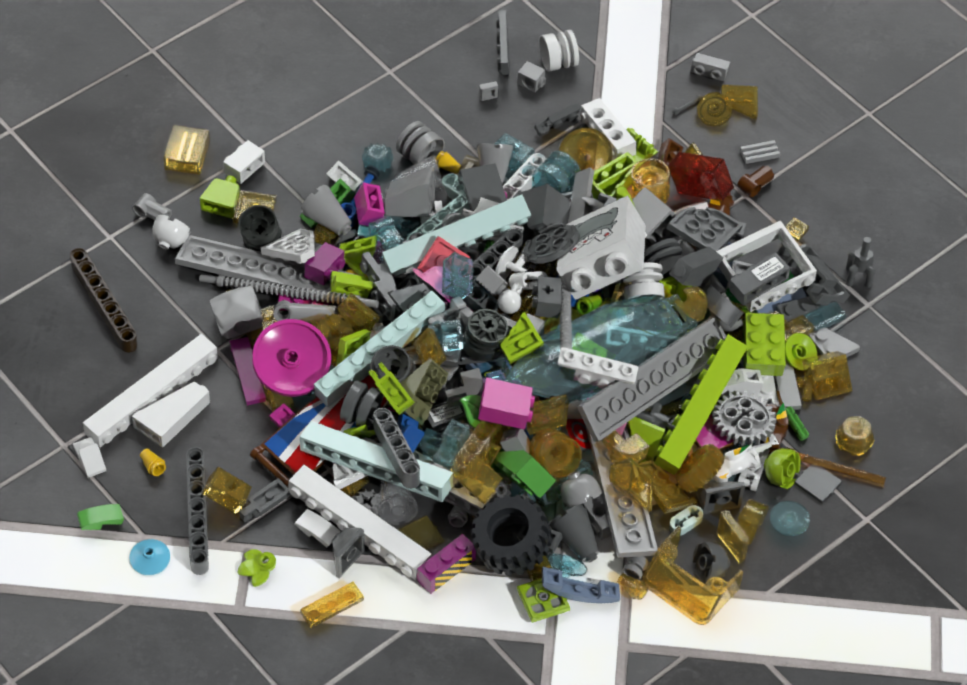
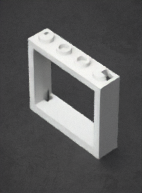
M781 220L716 251L724 257L718 267L729 283L730 279L735 275V272L728 264L729 262L776 239L781 241L803 272V274L772 288L747 303L745 306L749 312L760 310L766 304L776 302L782 296L793 294L799 288L809 286L815 281L817 270Z

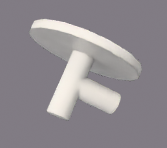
M515 246L509 247L503 253L496 266L495 272L504 280L512 271L515 273L527 272L522 266L528 258L526 255H521L518 259L519 250Z

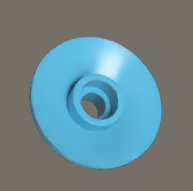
M143 540L132 548L129 556L130 564L140 574L155 575L162 572L168 566L170 551L159 540Z

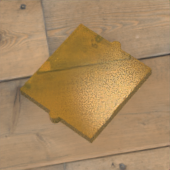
M477 455L470 465L465 467L466 470L458 481L479 501L485 504L491 494L496 492L495 489L503 478Z
M428 516L398 530L426 550L444 542V539L437 531V526L432 524Z

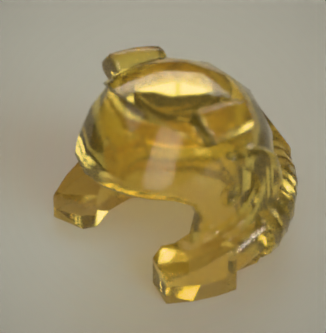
M697 286L684 288L682 291L686 295V301L683 302L676 299L672 304L684 317L696 322L702 321L708 307V298L705 292Z

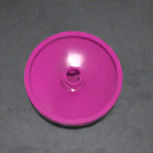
M285 319L269 325L261 332L253 348L252 363L256 376L266 388L279 395L296 397L312 392L314 390V383L329 372L331 351L327 339L315 326L302 320Z

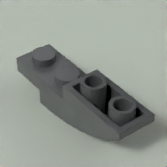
M370 252L362 254L361 271L368 276L369 281L373 282V300L379 301L382 313L387 315L390 321H393L396 304L387 294L389 291L396 290L393 276L385 262L377 264Z

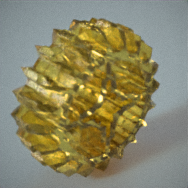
M713 444L703 445L687 457L676 472L675 479L686 492L697 491L717 475V472L724 464L725 457Z

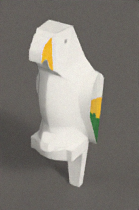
M767 442L753 447L750 444L726 452L722 462L712 471L713 479L719 483L728 482L729 477L741 473L747 468L759 469L760 458L758 453L772 447V443Z

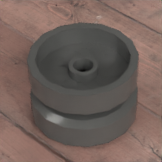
M356 380L346 394L340 412V420L349 424L355 421L356 427L367 425V428L370 429L374 423V411L381 407L383 393L374 387L368 390L367 384Z

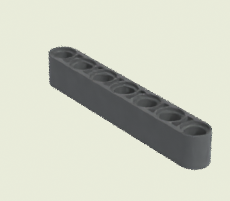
M193 447L186 453L189 557L191 571L196 575H203L209 570L205 457L201 448Z

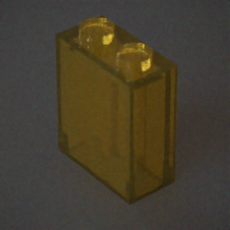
M174 125L164 154L165 170L201 175L210 145L209 130Z

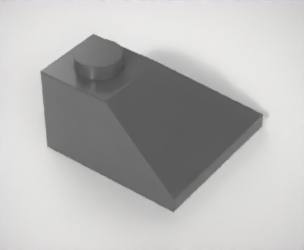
M705 481L698 484L696 497L700 508L703 510V514L741 507L745 483Z
M345 528L341 533H337L334 536L332 545L337 578L340 579L364 552V529Z

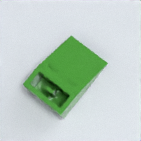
M524 450L493 452L490 454L495 459L494 465L506 473L505 475L513 483L515 482L530 496L535 494L541 498L556 481Z

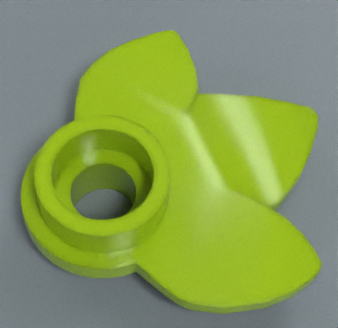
M367 425L343 431V433L358 437L359 439L376 435L374 430H368Z
M257 549L245 552L244 557L246 561L240 564L237 573L241 576H252L253 586H260L268 580L270 571L275 568L276 557L270 552L262 553Z

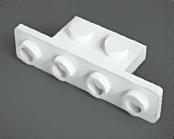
M565 347L561 348L557 363L559 366L576 370L573 380L579 381L582 384L595 385L601 389L614 383L615 380L635 384L638 366Z

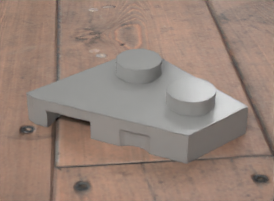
M825 327L808 334L814 342L817 352L829 366L860 350L858 344Z

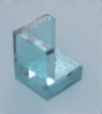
M460 319L441 322V338L444 352L463 349Z

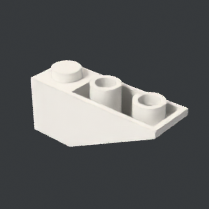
M744 368L735 370L721 396L728 397L729 392L735 396L736 391L743 395L744 391H746L747 396L754 393V398H758L764 384L760 370Z

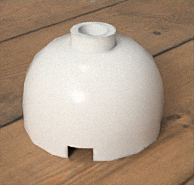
M158 215L152 228V235L159 243L158 246L166 250L181 247L191 233L189 232L190 228L177 219L171 221L168 220L169 216Z

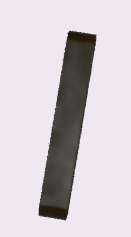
M83 248L73 249L70 252L71 266L120 348L127 353L135 351L138 346L137 336L130 321L88 253Z

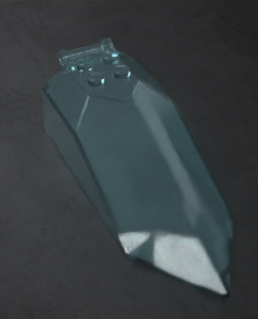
M674 294L670 298L657 295H643L605 304L571 321L572 349L638 366L685 335L687 331L697 327L698 323L686 311L680 302L681 298L678 294ZM672 306L676 308V310L681 315L685 323L681 321V319L679 318V316L677 315ZM560 327L541 336L544 346L518 359L504 380L505 382L532 387V394L546 398H550L551 395L559 397L561 402L571 403L577 399L580 401L591 398L603 390L598 386L582 384L579 381L573 380L576 370L557 364L560 355Z

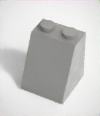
M428 167L390 183L389 189L385 191V198L382 199L386 216L430 217L435 201L434 167Z
M644 187L632 201L646 225V238L654 245L662 240L677 237L678 235L667 229L668 223L676 214Z

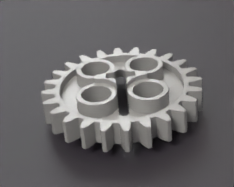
M736 391L734 396L729 392L728 397L723 395L722 399L718 400L714 406L712 424L716 425V431H721V437L727 436L726 441L733 439L734 444H737L739 441L742 446H744L745 442H748L749 445L753 442L759 445L760 440L766 442L767 437L770 438L772 432H774L776 418L774 417L776 413L771 412L773 407L767 406L768 401L761 402V396L754 398V393L747 396L746 391H744L743 395Z

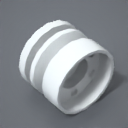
M572 30L559 31L557 38L553 33L540 36V55L546 71L559 70L561 63L564 68H569L570 65L572 67L578 65V45Z
M644 262L643 270L623 278L624 283L631 284L624 288L626 303L646 304L665 298L664 285L658 283V281L663 279L661 264Z

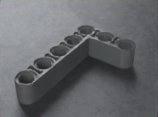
M511 229L455 278V297L460 296L472 311L493 309L499 313L498 300L483 289L476 281V278L487 266H490L495 271L501 256L509 247L515 246L520 252L523 243L522 232L518 229Z

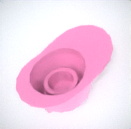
M434 266L426 272H422L413 268L417 276L430 284L444 298L449 299L448 291L455 283V278L447 269L441 266Z

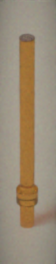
M799 453L800 461L883 485L886 480L884 476Z

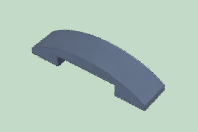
M542 568V585L559 596L574 601L597 604L620 601L618 583L600 580L598 584H592L562 577V571Z

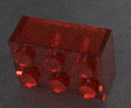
M679 152L668 164L678 194L723 201L734 188L725 160L722 158Z

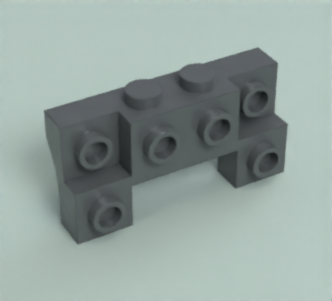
M800 245L799 247L817 270L815 281L806 290L810 300L816 305L828 306L831 302L844 303L850 296L847 290L811 245ZM782 246L777 254L789 267L796 268L800 275L803 274L786 248Z

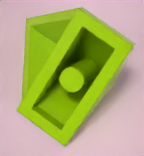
M376 235L340 244V249L344 250L345 263L358 275H365L360 268L362 254L370 252L373 257L376 250Z

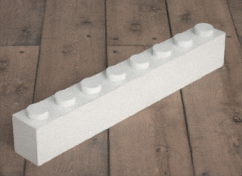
M200 334L83 422L84 434L92 437L94 443H97L99 447L109 443L113 437L120 432H124L133 423L132 415L172 394L179 387L186 385L191 378L198 376L207 366L214 364L218 359L217 347L204 335Z
M303 465L289 480L288 491L293 497L301 499L310 509H315L321 513L324 519L331 520L341 531L345 528L364 529V544L369 547L371 552L385 558L388 564L399 568L405 576L416 580L417 568L431 558L432 554L307 466Z

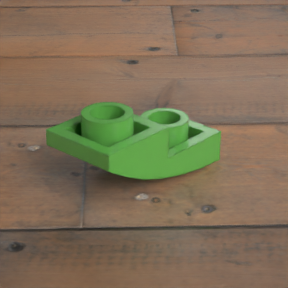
M120 504L96 506L77 513L81 530H101L103 524H122L124 520Z

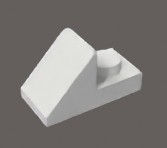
M92 437L73 443L74 450L87 478L106 471L98 444L94 443Z

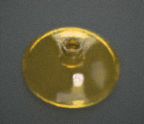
M580 128L572 131L563 139L558 151V160L562 170L574 180L575 173L590 167L595 171L611 162L613 157L612 146L607 137L593 128ZM586 155H590L589 160L584 159Z

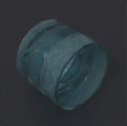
M554 151L533 172L532 180L536 187L549 184L561 194L567 193L570 187L574 185L575 173L581 170L577 162L570 155L562 151Z

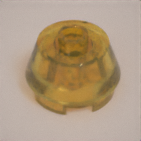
M852 416L846 419L837 428L835 433L838 447L841 450L843 448L845 451L850 452L852 456L865 454L874 443V433L870 423L859 416Z

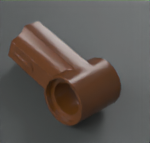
M763 165L751 175H743L739 179L737 186L750 197H754L759 193L761 187L774 179V173L768 165Z

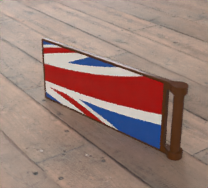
M368 375L361 381L367 384L368 390L372 387L379 389L371 375ZM346 394L329 407L316 396L260 446L255 447L251 451L250 456L254 460L257 459L287 487L290 479L262 454L265 450L292 475L303 465L316 472L328 460L301 451L299 436L311 421L341 432L356 427L355 421L349 424L340 420V412ZM383 395V400L380 408L387 409L389 407L387 405L388 400Z

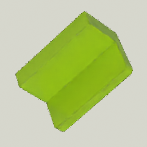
M332 271L330 292L351 294L352 296L359 295L360 297L368 298L373 288V282L369 281L368 277Z

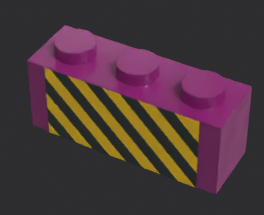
M463 534L417 568V582L427 592L432 594L476 560V550L473 543Z

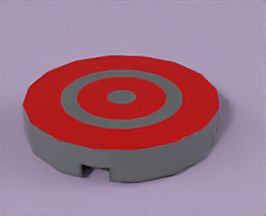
M564 420L561 430L563 436L566 435L568 438V444L577 451H589L591 447L584 420Z

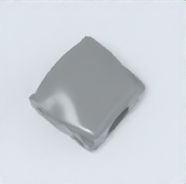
M253 286L233 289L210 300L221 336H224L226 339L260 329L262 323H264Z

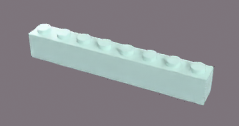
M519 195L382 252V256L391 274L400 276L406 273L405 269L418 267L437 236L456 248L463 245L470 247L476 244L475 240L480 238L486 240L493 237V233L499 230L500 233L510 230L511 225L517 223L520 226L527 223L531 213L523 195Z
M433 291L429 292L314 383L315 395L327 407L331 406L349 391L356 380L361 382L370 375L372 357L379 349L389 345L405 347L430 325L428 323L429 318L445 312V303Z
M311 421L299 436L301 451L443 502L453 487V472L417 460L420 466V484L416 488H406L402 485L383 447Z

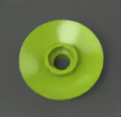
M795 333L789 336L785 342V356L793 368L805 371L814 366L817 360V349L809 336L803 333Z

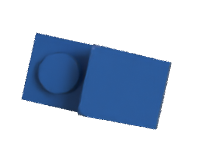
M402 414L398 417L397 424L413 453L425 432L418 429V421Z

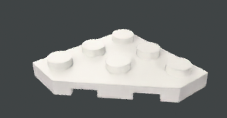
M298 229L261 247L262 255L270 256V258L296 261L299 264L308 261L307 259L315 256L314 232Z

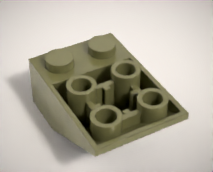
M428 359L400 384L415 403L400 415L405 414L418 421L420 425H423L429 416L434 402L438 398L442 386L446 383L449 373L435 361ZM388 401L387 405L396 412V410Z

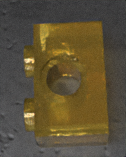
M217 467L209 476L202 494L236 514L246 503L252 486L228 473L226 470Z

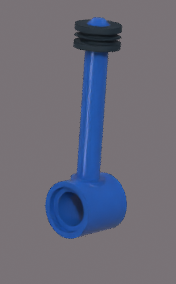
M371 165L367 166L364 171L366 177L363 182L370 184L372 180H377L380 175L379 169ZM355 198L352 199L351 203L341 204L345 213L349 215L351 228L357 224Z

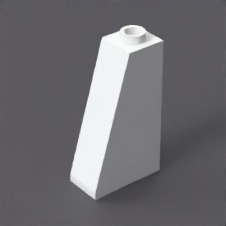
M192 382L132 415L133 427L163 448L210 403L209 391L205 386Z

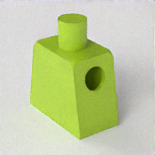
M228 175L225 180L214 179L200 197L201 210L234 219L240 198L239 185L236 184L237 179L231 175Z

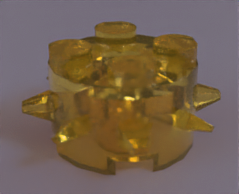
M326 314L319 322L311 319L312 325L320 330L327 339L331 351V362H335L338 355L340 338L353 334V329L337 314H331L330 316Z

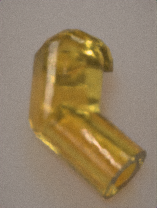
M798 377L796 380L797 387H802L803 389L802 401L811 402L812 383L807 377Z

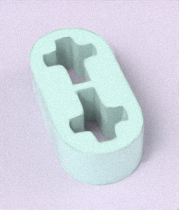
M696 505L687 507L671 518L670 532L676 536L684 535L702 522L703 510Z

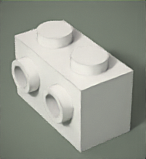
M247 140L233 154L225 158L223 161L224 173L234 176L237 182L242 184L265 163V151Z

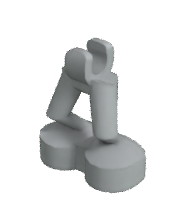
M460 296L451 299L448 310L428 319L430 324L428 330L431 333L438 330L457 331L460 324L466 329L469 317L473 312L466 306V303ZM451 315L457 318L454 324L445 323L444 321Z

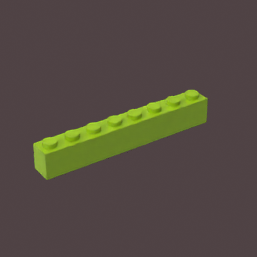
M729 334L724 340H719L715 347L718 351L715 355L712 353L707 361L709 367L707 370H702L698 377L701 381L698 385L694 384L689 393L692 397L690 400H685L681 407L683 410L681 416L677 414L672 422V425H674L673 430H668L663 438L666 441L664 446L660 445L654 455L657 458L654 464L672 475H675L680 469L748 347L747 345Z

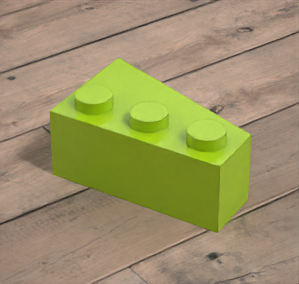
M626 152L595 170L591 190L593 198L598 200L600 193L616 198V189L621 186L628 189L638 177L639 162L629 152Z

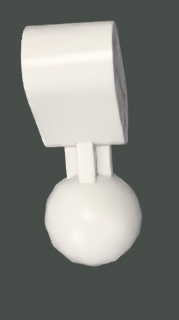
M542 271L512 274L509 278L511 290L503 291L498 297L497 303L500 310L508 314L517 312L522 303L520 297L522 291L533 289V284L537 283L538 276L548 277L547 274Z

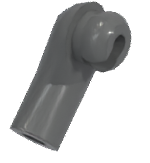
M352 229L345 235H339L335 242V247L340 248V244L356 238L357 231Z

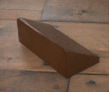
M670 138L661 144L654 170L675 175L683 146Z

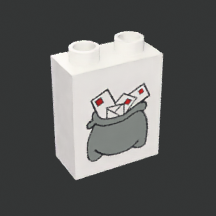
M629 196L565 224L574 225L577 228L579 240L571 251L558 258L557 272L575 300L643 270L646 225Z

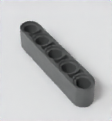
M379 408L373 414L374 431L402 485L410 489L416 488L420 484V466L390 410Z

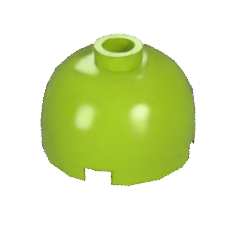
M787 448L773 451L764 462V469L768 480L778 487L791 488L796 479H793L795 472L799 473L801 461L799 453H795V450Z

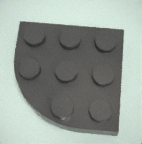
M691 207L676 215L668 223L667 229L700 250L711 247L718 251L724 248L741 231L743 224L714 208L695 209L696 207Z

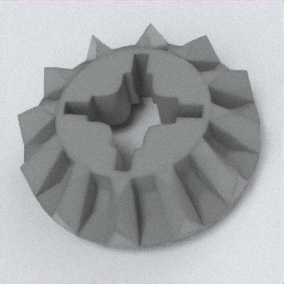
M366 489L361 492L357 491L356 495L352 496L355 501L375 515L382 510L383 500L380 493L377 494L374 489L372 491ZM363 499L366 501L371 500L370 505L367 503L363 504Z

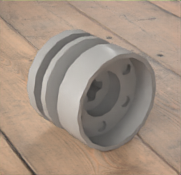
M420 121L408 125L396 143L397 151L405 158L410 159L411 163L421 170L432 166L437 155L445 147L444 139L435 132H432L429 127Z

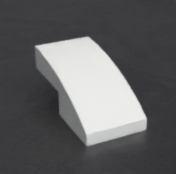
M308 509L294 523L308 537L312 535L326 548L331 544L334 536L341 532L323 517Z

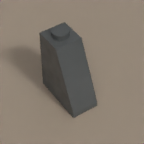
M707 247L679 258L669 274L682 285L703 289L724 257L711 247Z

